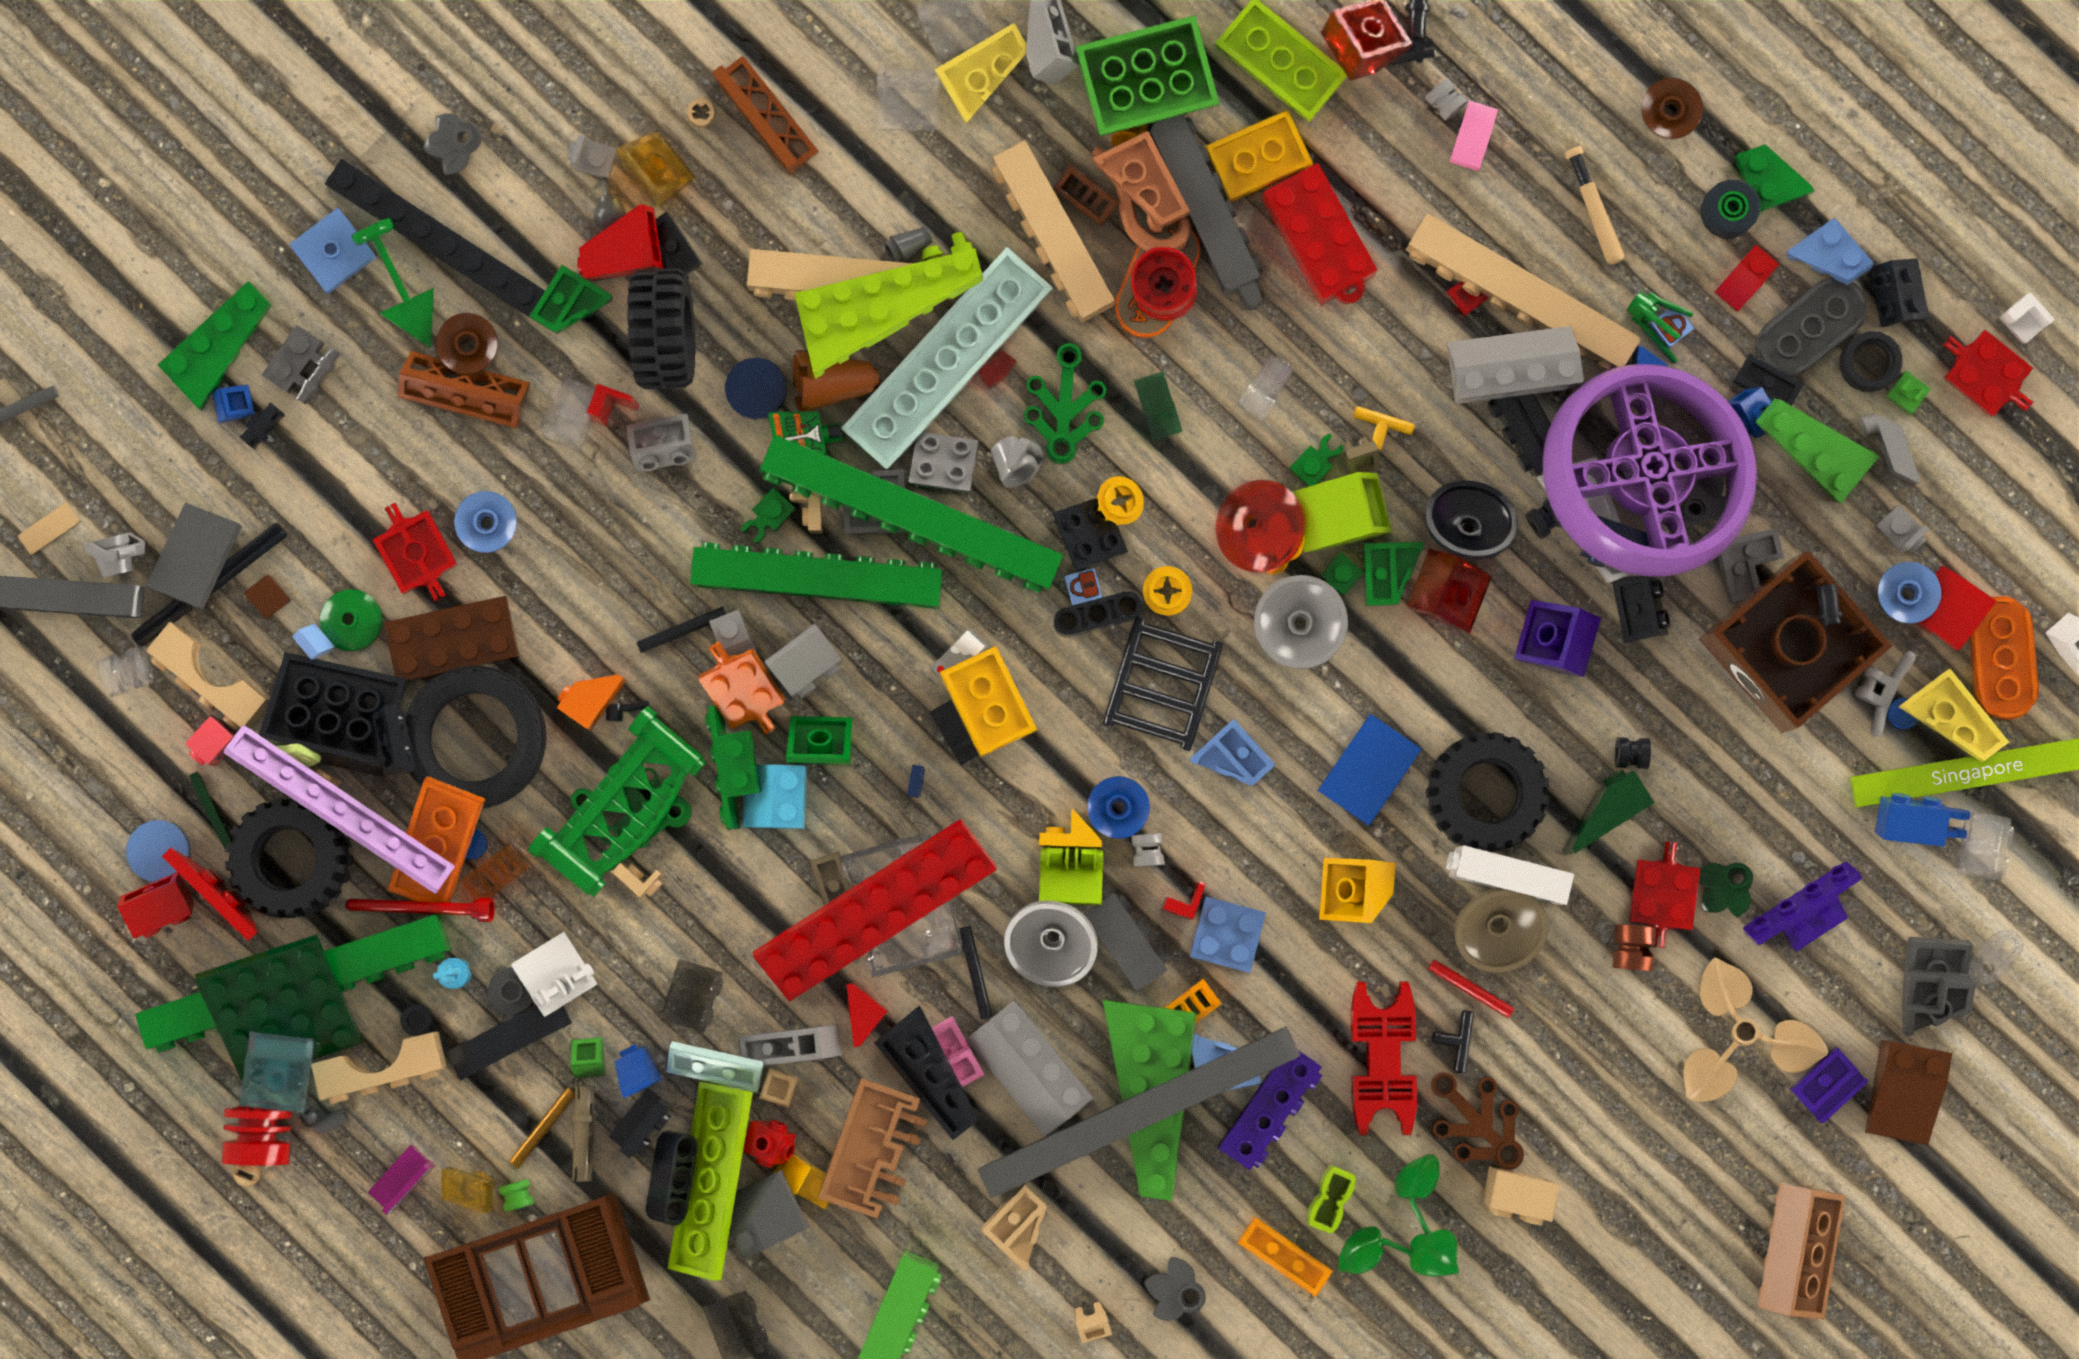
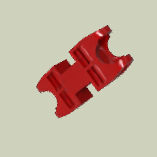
M1357 981L1350 1009L1351 1041L1366 1042L1367 1075H1351L1352 1109L1358 1135L1368 1136L1369 1122H1372L1374 1114L1380 1109L1389 1108L1396 1114L1397 1121H1400L1402 1136H1410L1413 1131L1417 1111V1076L1401 1075L1400 1042L1416 1041V1010L1410 984L1408 981H1399L1398 995H1395L1392 1005L1385 1009H1378L1371 1002L1370 996H1367L1366 982ZM1387 1025H1408V1028H1387ZM1358 1026H1379V1028H1358ZM1359 1089H1380V1091H1359ZM1388 1089H1409V1091H1388Z

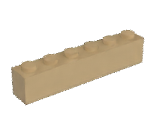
M1026 140L994 156V167L991 168V172L998 185L1004 183L1009 194L1005 195L1011 209L1014 212L1019 210L1024 220L1020 224L1028 238L1033 236L1039 247L1035 248V251L1043 265L1048 263L1051 267L1053 274L1050 275V278L1058 292L1061 290L1065 292L1068 298L1065 305L1072 318L1074 319L1078 316L1081 323H1084L1113 307L1115 300Z
M750 249L747 287L757 297L771 298L772 293L785 294V299L796 300L794 293L913 263Z

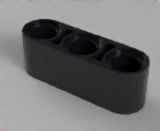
M1127 591L1064 607L1058 610L1054 616V629L1058 635L1069 638L1131 622L1140 614L1142 608L1141 600L1135 593ZM1124 599H1130L1135 602L1136 611L1130 615L1123 614L1119 610V603ZM1091 608H1103L1106 612L1104 621L1100 623L1093 622L1088 616ZM1061 616H1073L1076 620V626L1069 631L1063 630L1058 624Z
M666 1130L657 1139L646 1201V1213L651 1220L676 1226L681 1224L686 1217L698 1151L697 1141L691 1135Z

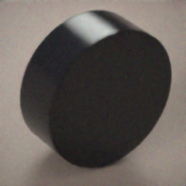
M421 1004L408 1006L402 1012L400 1018L403 1030L413 1036L427 1033L434 1021L431 1010Z

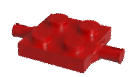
M1983 330L1973 343L1965 347L1952 336L1942 345L1957 356L1953 367L1943 379L1990 417L1995 416L2000 408L2011 400L2022 408L2023 411H2026L2034 402L2019 391L2022 382L2034 368L1987 330Z
M397 503L391 504V507L387 506L384 510L387 512L393 525L385 533L372 540L399 590L405 595L417 587L427 586L434 601L440 600L439 596L443 598L446 594L437 579L443 573L458 566V563L430 511L426 510L414 517L404 518Z
M1664 841L1663 860L1654 862L1637 860L1629 922L1657 927L1656 942L1652 947H1657L1658 937L1660 936L1658 948L1664 949L1666 930L1675 928L1693 930L1701 869L1684 866L1675 862L1678 843L1672 842L1671 853L1669 854L1671 842Z

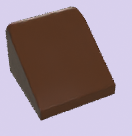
M269 574L244 592V595L266 620L291 602L274 577Z

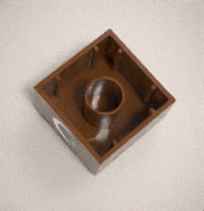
M1808 550L1791 558L1699 638L1700 642L1780 733L1798 729L1892 647L1891 643ZM1836 584L1839 611L1843 612V617H1841L1840 624L1822 626L1821 620H1818L1817 617L1820 615L1816 587Z

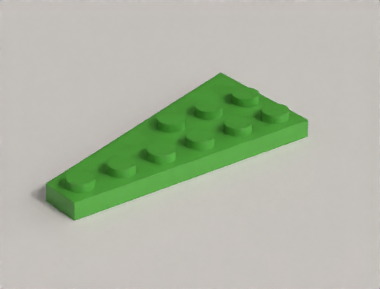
M1103 1000L1122 1102L1189 1071L1197 1012ZM1184 1110L1129 1135L1140 1196L1168 1201L1173 1200Z

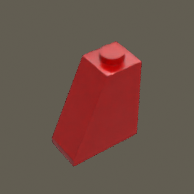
M645 204L636 206L579 247L580 257L577 258V267L579 273L583 275V279L594 282L632 275L637 270L663 269L653 207Z

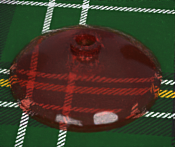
M1254 480L1240 485L1226 497L1219 509L1215 527L1219 548L1233 565L1245 571L1263 573L1283 566L1296 554L1303 541L1305 515L1300 501L1291 490L1274 481ZM1256 518V525L1250 528V520Z

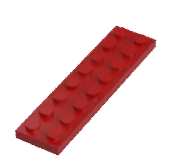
M959 819L754 950L753 958L790 1002L997 870L996 864L963 820Z

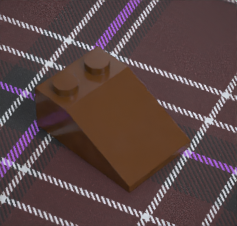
M1881 1040L1865 1133L1928 1145L1947 1086L1952 1053Z

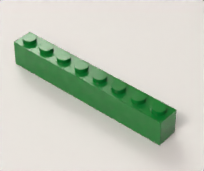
M702 542L701 547H693L690 584L693 587L939 609L943 571L936 568V563L918 562V567L905 566L906 561L898 559H887V564L875 563V558L857 556L856 561L844 560V555L827 553L825 558H814L813 552L795 551L794 556L782 555V550L775 548H764L763 553L751 552V547L733 545L732 550L720 549V544Z

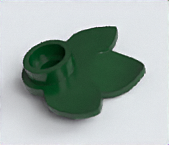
M1711 863L1700 869L1699 884L1707 888L1702 898V910L1704 912L1718 913L1728 908L1738 918L1749 909L1751 904L1749 889L1753 884V874L1748 866L1742 863H1732L1726 867L1718 863ZM1735 874L1741 875L1743 882L1740 884L1733 883L1731 880L1732 876Z

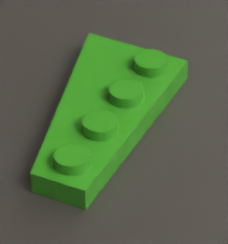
M1774 399L1755 422L1837 503L1843 502L1880 457L1779 399Z

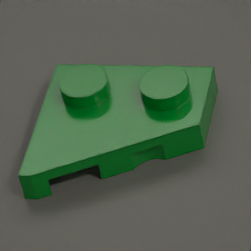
M1766 144L1737 154L1734 157L1743 181L1757 192L1760 200V213L1814 192L1813 186Z
M561 265L529 317L553 333L559 334L611 302L614 297L590 281L583 279L582 276Z
M1424 542L1363 544L1365 606L1398 605L1418 557L1424 548Z

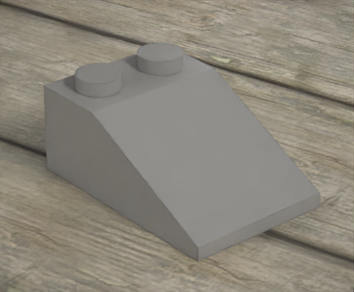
M813 624L764 662L793 698L799 695L802 699L816 689L814 683L824 676L828 680L841 670L839 664L843 660L818 626Z

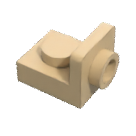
M790 493L791 503H808V507H803L802 509L803 526H808L810 534H823L822 498L813 494L806 498L796 493Z
M619 863L612 871L616 877L640 898H643L646 894L651 897L663 884L660 879L664 874L659 870H656L644 882L641 879L645 875L632 863L628 866L624 863Z

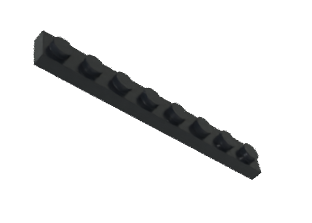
M342 158L324 183L328 188L379 221L390 218L393 223V230L527 317L530 316L545 292L544 289Z

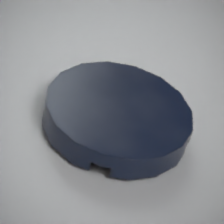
M758 357L745 359L736 364L727 376L725 383L726 398L732 409L742 417L752 420L766 419L769 417V412H777L784 404L787 394L786 379L779 367L769 360Z

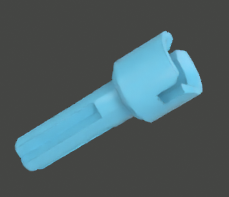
M448 958L437 966L438 970L436 973H433L434 980L438 979L440 984L446 988L457 989L466 986L470 982L472 972H470L468 967L470 965L466 960L462 958Z

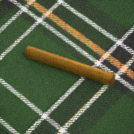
M567 1086L509 1160L514 1167L519 1169L575 1098V1091Z

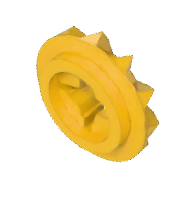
M1115 476L1107 479L1099 486L1100 489L1095 498L1098 499V511L1104 514L1106 521H1112L1118 526L1130 524L1139 518L1144 508V498L1140 488L1134 481L1123 476ZM1116 495L1118 498H1129L1122 504V508L1120 505L1115 506L1111 504L1116 499Z
M1172 566L1159 567L1153 570L1145 579L1143 597L1146 605L1155 613L1165 616L1175 615L1182 612L1188 606L1192 597V584L1182 570ZM1166 578H1168L1171 588L1181 590V592L1171 595L1169 604H1166L1163 594L1154 593V591L1164 587Z

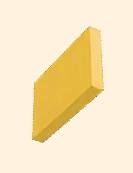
M1288 109L1204 146L1208 153L1210 164L1220 178L1226 199H1229L1231 203L1314 165Z
M996 646L939 673L980 758L1037 731Z

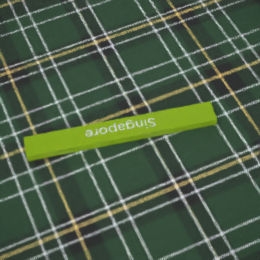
M2079 738L1994 753L1983 762L1970 756L1849 777L1854 805L1857 808L1880 804L1881 796L1892 797V793H1902L1911 796V798L2079 770Z

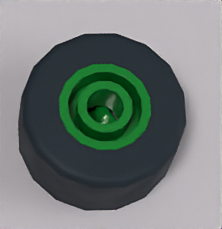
M1728 179L1718 183L1705 195L1701 204V219L1704 226L1711 234L1719 238L1733 239L1742 236L1756 223L1760 214V200L1757 192L1749 184L1741 180Z

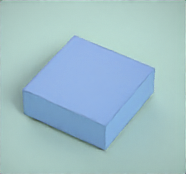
M315 623L299 629L292 636L312 660L328 654L335 647Z

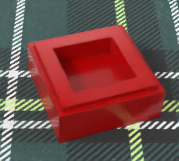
M1460 281L1449 289L1447 294L1464 316H1466L1488 300L1489 297L1481 292L1478 297L1471 295L1462 288L1464 282Z

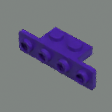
M1843 862L1833 867L1819 879L1807 884L1788 899L1782 900L1771 910L1754 918L1752 922L1743 927V930L1757 945L1763 944L1783 931L1790 947L1797 952L1848 919L1837 895L1859 882L1862 876L1848 862Z

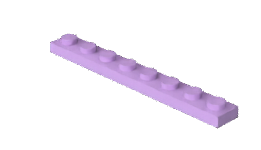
M245 725L240 728L226 746L223 753L434 894L438 892L455 866Z

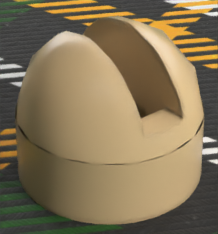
M237 1165L233 1172L236 1183L244 1187L257 1183L261 1174L259 1166ZM239 1170L252 1174V1179L239 1175Z

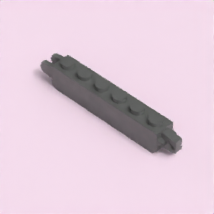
M1184 115L1154 122L1150 136L1190 210L1189 217L1192 229L1198 237L1200 246L1222 292L1229 295L1237 293L1245 309H1248V311L1256 310L1262 301L1257 285L1262 267L1256 255L1250 256L1246 247L1249 244L1248 237L1242 227L1237 228L1233 220L1236 217V213L1230 200L1224 201L1219 191L1223 189L1219 176L1216 172L1211 174L1207 162L1210 161L1208 153L1203 144L1198 146L1193 136L1197 132L1191 118L1185 119Z

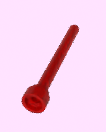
M479 897L478 900H473L472 903L352 898L345 902V907L349 911L469 915L472 919H477L478 922L487 923L493 921L495 914V902L491 897Z

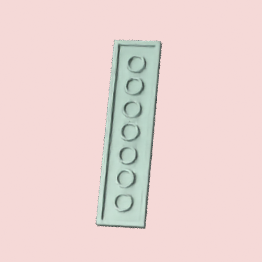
M1008 247L983 272V281L968 289L841 428L848 437L885 470H889L1053 290L1050 284Z

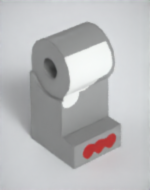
M970 628L930 669L941 679L939 675L941 671L984 652L989 645Z

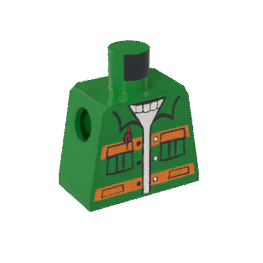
M819 412L768 413L772 438L775 434L826 456L825 444L843 441L840 423L822 426Z

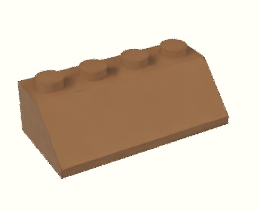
M1780 1183L1779 1191L1775 1196L1776 1208L1774 1219L1769 1230L1770 1241L1768 1253L1764 1259L1763 1281L1758 1292V1308L1788 1316L1824 1320L1846 1195Z

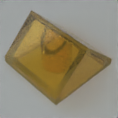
M658 131L618 147L616 150L621 162L659 208L696 178Z

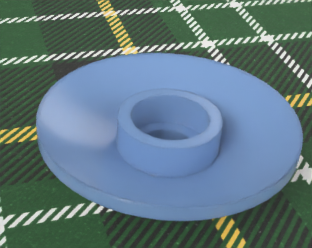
M479 491L469 495L461 502L455 514L454 525L459 539L465 546L476 552L490 553L502 549L511 541L517 527V516L514 507L504 496L492 491ZM485 518L493 520V525L488 529L482 526Z
M1902 562L1892 566L1883 574L1878 585V600L1882 609L1889 617L1901 623L1912 624L1924 621L1936 611L1941 600V586L1938 578L1928 567L1916 562ZM1904 589L1910 590L1913 594L1912 599L1907 600L1903 598L1902 591Z

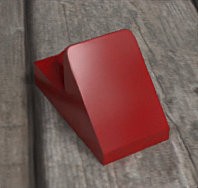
M1755 245L1714 293L1738 312L1764 284V281L1779 264L1759 246Z

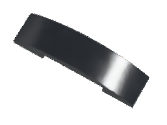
M535 1006L468 1040L446 1054L461 1081L512 1053L572 1024V1021L564 1006L546 1017Z

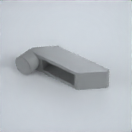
M1876 414L1861 417L1859 422L1864 435L1876 433L1889 473L1912 485L1920 483L1921 480L1902 426Z

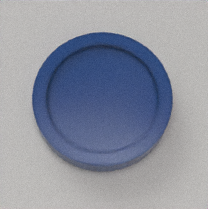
M1908 698L1894 700L1887 712L1889 722L1898 729L1911 728L1918 722L1916 718L1898 707Z
M475 829L465 859L473 860L480 858L487 849L486 836L478 829Z

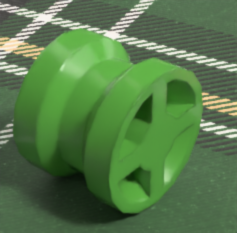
M529 1179L498 1187L499 1194L503 1195L505 1200L503 1205L504 1212L535 1203L534 1197L529 1195Z

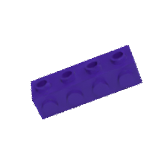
M1300 1051L1301 1056L1270 1070L1217 1146L1221 1151L1248 1170H1251L1253 1165L1258 1168L1268 1155L1265 1148L1271 1140L1278 1141L1286 1129V1126L1283 1125L1285 1119L1289 1114L1292 1116L1297 1114L1304 1103L1301 1097L1306 1089L1313 1090L1322 1077V1074L1319 1073L1322 1066Z

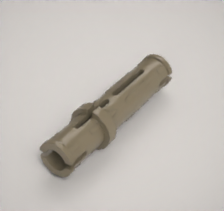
M575 1085L574 1113L571 1114V1121H574L572 1181H592L594 1121L597 1119V1114H594L595 1086Z

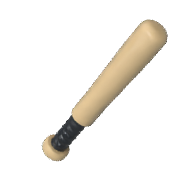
M1581 146L1574 147L1565 152V157L1571 161L1580 182L1579 190L1588 210L1601 250L1608 264L1619 263L1624 259L1623 250L1596 185L1591 181L1583 162V148Z

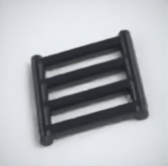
M1137 616L1129 634L1107 705L1103 725L1114 726V724L1124 726L1181 744L1180 748H1183L1185 751H1191L1220 659L1223 643L1221 641H1212L1211 644L1147 624L1146 620L1142 617ZM1142 635L1207 655L1203 672H1197L1137 653ZM1133 665L1197 684L1198 688L1194 701H1186L1128 683ZM1124 694L1189 714L1184 732L1120 713L1119 709Z

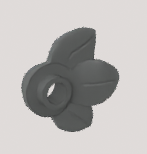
M445 113L436 117L438 130L432 132L426 138L423 150L431 156L442 158L443 173L445 175H453L468 165L470 153L479 148L482 138L479 129L475 125L463 123L455 114ZM464 133H467L468 140L463 143L462 136Z
M1723 476L1695 480L1688 498L1680 505L1684 522L1698 525L1706 519L1718 521L1725 503V496H1722L1724 489ZM1691 504L1699 508L1698 515H1692L1689 512Z
M1170 1257L1168 1273L1155 1274L1145 1280L1148 1292L1159 1301L1155 1307L1154 1316L1161 1320L1173 1321L1178 1319L1184 1312H1197L1205 1303V1291L1199 1283L1195 1282L1193 1268L1180 1258ZM1187 1291H1193L1196 1294L1193 1302L1184 1300V1294Z

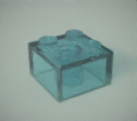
M250 1032L239 1106L304 1113L314 1039Z

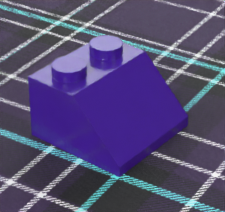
M1531 600L1514 659L1558 673L1584 678L1601 618L1581 608Z

